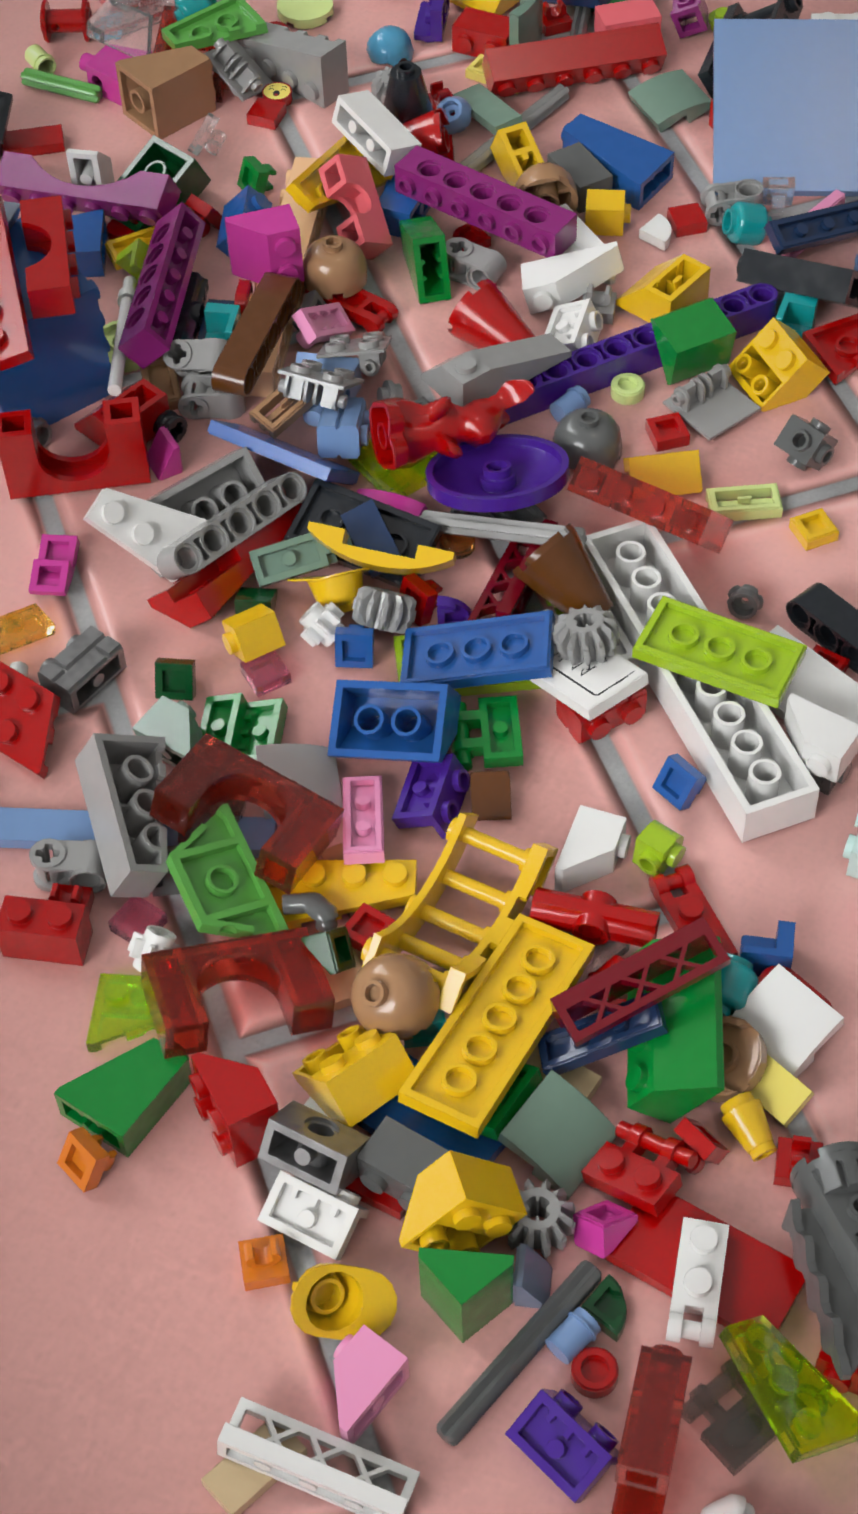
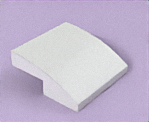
M780 964L748 995L745 1007L736 1010L732 1015L733 1017L744 1019L758 1031L767 1047V1054L796 1078L814 1061V1054L844 1025V1017Z

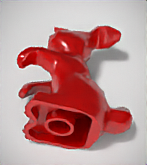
M525 379L509 380L493 396L473 400L464 406L452 403L451 397L448 396L440 397L433 402L423 405L404 398L374 401L369 410L372 445L377 463L384 469L390 470L411 468L435 452L455 459L462 457V448L459 446L461 442H465L475 448L489 444L498 431L510 421V416L505 410L524 402L535 392L534 386Z

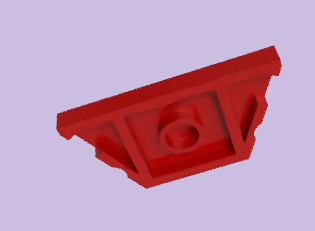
M0 661V752L45 779L49 768L45 765L48 745H53L55 734L54 720L58 716L61 698Z

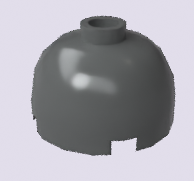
M579 408L571 411L560 420L555 429L553 442L566 451L569 458V468L577 470L576 475L599 476L607 473L614 468L615 461L621 458L622 439L620 427L611 415L602 410Z

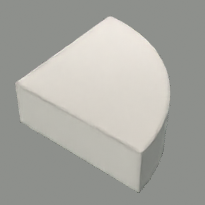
M658 213L639 229V238L665 251L670 245L671 225L663 215Z

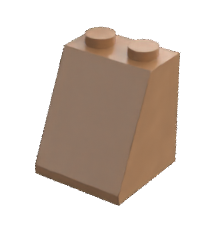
M192 45L126 58L115 62L123 114L152 136L155 135L160 139H164L216 111V90L212 77L213 64L206 54H203Z

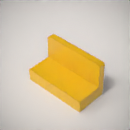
M699 450L623 458L624 472H629L631 497L633 500L700 493L703 490Z

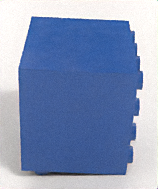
M19 218L9 232L35 359L0 371V413L30 409L32 417H42L50 426L110 395L107 391L111 369L108 357L110 345L103 330L105 318L99 309L98 299L101 297L100 291L92 279L88 280L81 274L79 268V275L72 276H78L81 298L75 299L76 314L33 319L27 294L25 268L39 262L46 255L27 250L21 218Z

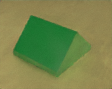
M707 298L650 319L667 385H672L707 372L716 364L729 363L737 331L713 298Z
M419 1247L418 1261L421 1296L462 1343L513 1304L514 1255Z

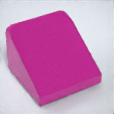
M164 426L160 427L149 449L148 456L150 468L157 479L164 480L182 473L183 465L179 445L167 428Z
M609 1200L580 1210L573 1214V1220L576 1223L574 1242L578 1247L600 1258H606L637 1223L638 1214Z

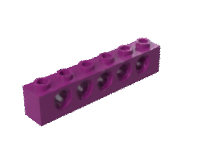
M418 145L394 165L396 192L546 258L563 254L576 241L577 213Z
M182 202L155 224L118 345V349L142 369L170 350L206 224Z

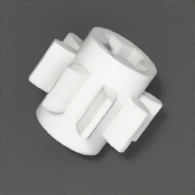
M317 601L299 620V623L304 626V631L300 636L312 647L319 645L320 642L325 647L330 646L335 641L336 627H345L340 622V618L345 613L332 601L329 604H325V606H322Z
M148 925L144 934L134 931L127 949L130 951L129 957L135 958L132 964L133 967L144 974L156 977L162 976L165 967L175 970L182 953L179 950L180 945L175 944L177 936L170 930L156 925Z

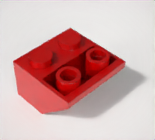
M143 378L124 388L119 395L113 396L109 400L138 396L147 443L155 437L153 432L154 423L162 412L169 410L167 394ZM102 404L74 423L77 431L99 446L106 439Z
M200 1052L191 1055L194 1073L189 1075L188 1078L196 1097H193V1100L204 1122L210 1120L215 1130L212 1132V1137L222 1156L230 1154L237 1168L257 1159L268 1119L279 1111L278 1102L259 1068Z

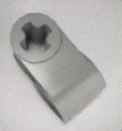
M743 179L735 182L713 183L706 186L701 191L700 199L702 205L706 207L705 217L708 223L713 226H722L725 211L738 201L763 204L762 183L755 179ZM715 192H717L719 196L717 199L715 196ZM716 211H718L719 217H716Z
M454 237L446 241L449 279L451 281L462 283L478 291L480 289L477 285L478 282L490 279L496 283L506 271L507 262L500 252L475 244L462 237Z
M220 338L172 340L170 350L163 354V360L168 367L175 370L183 378L193 373L212 374L214 365L228 340Z
M193 373L183 378L181 384L183 396L179 399L178 410L184 417L189 419L219 418L232 420L241 417L245 413L244 396L214 391L211 386L212 374ZM193 383H196L195 391L194 388H192ZM195 402L198 405L196 410H194Z
M42 839L36 842L29 851L30 862L35 867L33 872L34 882L43 891L50 892L53 883L92 887L94 893L101 892L106 886V878L96 840ZM50 849L53 851V857L51 859L49 853ZM48 871L50 874V881H48L46 877V873H48Z

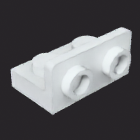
M590 298L557 305L553 309L545 334H552L567 348L574 351L598 341L600 332L603 329V317L595 309Z
M280 1170L257 1220L334 1260H341L359 1219H366L370 1210L359 1205L361 1197L347 1189L342 1190L335 1196L284 1170Z

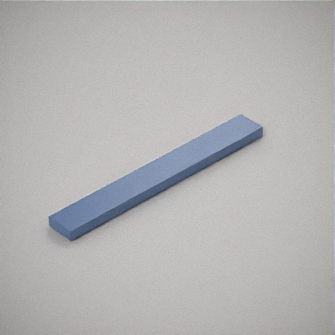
M0 807V848L31 849L36 842L49 838L76 841L95 840L87 810ZM164 813L163 826L167 828V846H178L181 842H186L197 827L205 824L214 815ZM234 816L254 858H273L277 831L276 818L265 820V817Z

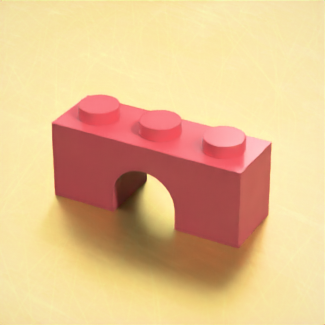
M336 154L318 171L327 199L340 201L350 213V217L336 227L338 236L353 240L362 249L365 258L373 260L391 247L393 242L367 158Z

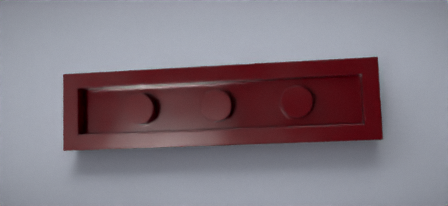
M544 519V521L542 522L547 524L558 525V522L548 519ZM518 542L509 543L467 621L477 620L494 613L495 617L524 613L535 591L515 575L513 578H509L506 571L513 570L517 566L524 571L527 568L524 564L526 562L525 559L541 545ZM519 546L529 548L525 555L522 556L518 551ZM506 591L501 601H497L493 594Z
M701 917L551 998L552 1012L561 1029L565 1027L575 1046L578 1047L731 964V959L705 918ZM711 948L716 956L702 965L687 961ZM674 967L676 968L673 981L664 986L649 982ZM683 969L689 971L688 973L681 976ZM638 988L635 1001L629 1005L621 1006L610 1003ZM644 990L651 992L643 996ZM599 1009L596 1022L579 1031L574 1022ZM606 1011L612 1012V1014L604 1018Z

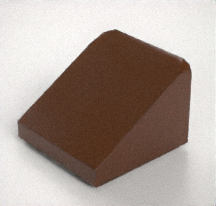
M506 770L471 772V812L479 815L477 821L511 820L510 772Z

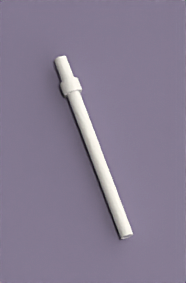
M126 276L124 278L123 288L118 293L117 303L120 308L107 389L108 393L112 396L119 395L122 390L126 356L118 349V345L136 290L137 281L133 276Z

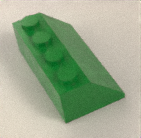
M653 939V940H651L649 943H647L646 945H644V946H643L642 948H640L638 951H640V950L644 949L645 947H647V946H649V945H651V944L657 942V941L660 940V939ZM711 948L687 961L702 965L716 956ZM674 967L649 982L664 986L673 981L676 968ZM683 969L681 976L688 973L689 971ZM721 969L661 1001L668 1033L627 1049V1076L625 1084L627 1088L628 1109L671 1124L725 1090ZM638 988L628 992L627 1000L636 997Z

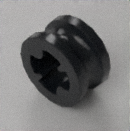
M166 410L156 419L153 432L156 436L159 428L164 426L178 443L187 431V420L177 415L173 410Z

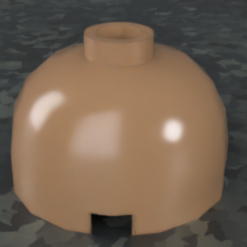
M546 162L532 165L520 175L515 185L518 189L558 206L566 203L574 211L578 207L576 184L571 174L558 164Z
M337 235L322 237L313 242L304 254L305 288L309 292L316 290L323 299H333L332 294L342 293L343 298L351 297L360 292L367 283L366 258L359 245L349 238Z
M386 953L370 959L358 971L352 984L350 1000L355 1017L367 1031L377 1029L379 1034L395 1033L399 1040L406 1041L414 1038L411 1036L416 1035L420 1030H426L432 1024L439 1009L440 988L438 982L433 981L432 974L428 970L432 969L426 962L413 955Z

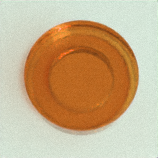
M442 534L439 540V547L442 550L455 552L456 559H463L474 552L475 537Z

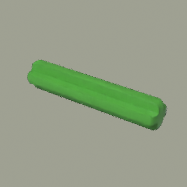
M25 68L21 72L20 77L22 78V84L25 86L92 103H99L103 97L100 85L32 68Z

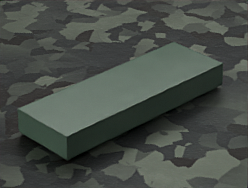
M480 83L453 94L468 101L472 107L471 117L493 135H496L500 129L523 122L522 116Z

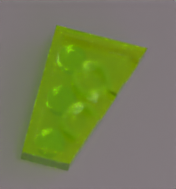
M764 1315L728 1325L723 1329L719 1338L792 1464L858 1441V1411Z

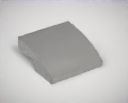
M289 743L255 746L265 820L303 814L305 815V823L343 818V801L336 757L327 756L328 747Z

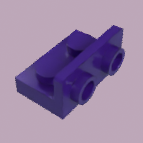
M450 0L421 2L414 30V40L427 43L443 41L450 10Z
M454 753L446 754L442 763H411L392 816V821L398 829L433 826L440 837L446 839L448 826L453 818H458L466 792L470 787L469 773L464 769Z
M541 1389L506 1431L505 1435L574 1503H581L611 1465H618L623 1460L624 1456L615 1448L619 1441L600 1423L596 1422L592 1426L580 1414L583 1406L566 1390L560 1389L557 1392L555 1390Z

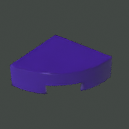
M437 596L438 624L468 620L472 610L465 603L452 597Z

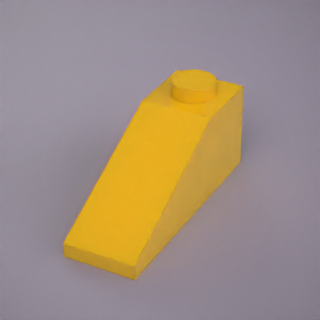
M526 121L497 131L490 149L503 177L509 185L515 187L520 175L527 168L538 163H544V160Z

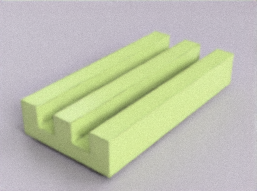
M777 483L706 488L705 498L706 502H708L711 523L782 517L783 506Z

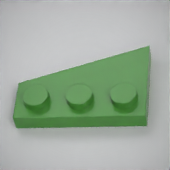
M221 0L162 28L161 33L165 42L172 49L191 45L196 49L213 46L221 37L225 41L229 40L231 42L268 33L267 23L245 0Z

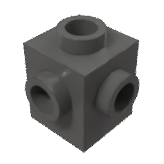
M792 414L774 442V445L789 454L786 460L795 467L805 471L808 466L820 471L822 466H825L832 459L835 452L834 447L838 440L828 434L831 428L820 420L813 417L811 422L802 417Z

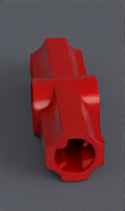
M538 887L534 892L529 917L558 930L572 932L573 936L595 946L604 945L610 940L643 947L651 940L657 938L661 912L618 904L612 895L600 890H589L584 892L582 896Z

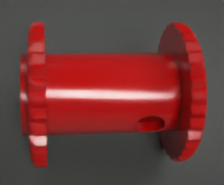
M43 0L40 10V27L44 40L50 43L52 33L83 32L85 41L89 42L93 29V16L89 1L82 0L81 8L50 9L49 2Z

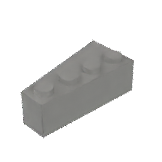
M266 22L268 33L238 40V43L271 80L288 84L293 92L324 109L337 101L338 95L349 92L346 40L337 39L330 41L328 36L319 34L313 37L309 36L307 31L298 30L292 32L286 26Z
M93 733L75 759L110 897H148L168 872L166 864L168 857L167 828L163 826V814L167 810V800L163 796L166 764L162 763L165 737Z

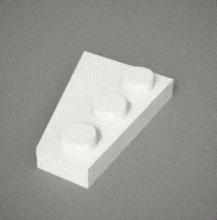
M104 488L100 491L83 518L88 524L160 575L161 573L157 568L158 554L164 548L207 521L206 519L109 488ZM177 554L178 564L182 567V566H183L182 559H181V557Z

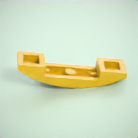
M310 521L307 527L311 535L335 555L352 564L378 572L401 575L412 573L425 574L455 566L456 562L455 552L418 545L415 559L347 545L349 535L346 529Z

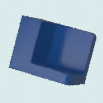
M779 920L775 939L749 935L742 936L740 957L752 963V970L758 977L766 968L778 964L791 969L796 922Z

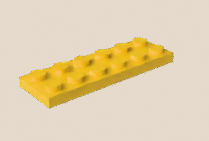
M519 913L398 1091V1102L478 1139L555 1018L550 999L576 985L594 956L595 945Z

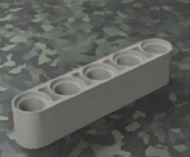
M288 472L264 482L164 548L157 557L159 572L169 580H176L198 572L302 502L307 494L305 480L296 472ZM282 486L286 491V495L283 493ZM257 503L260 506L261 513L257 509ZM230 520H232L235 525V531L231 526ZM204 537L208 540L209 549L205 546ZM177 554H178V555L181 557V559H182V562H183V566H182V567L178 564Z

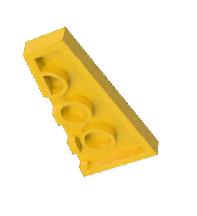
M345 136L338 140L285 189L307 213L340 202L334 199H327L318 171L319 168L338 153L364 157ZM368 161L376 188L384 186L387 180L392 179V175L384 177Z
M256 860L289 930L302 928L301 923L314 920L307 913L284 915L282 908L283 894L320 893L337 908L339 916L336 920L342 919L343 914L356 912L363 903L381 911L404 906L413 894H417V860H385V863L344 865V860Z

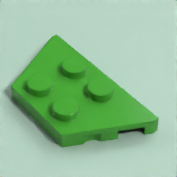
M228 803L222 804L213 817L191 833L190 838L186 842H181L169 853L166 860L167 867L198 932L279 945L287 944L292 934Z

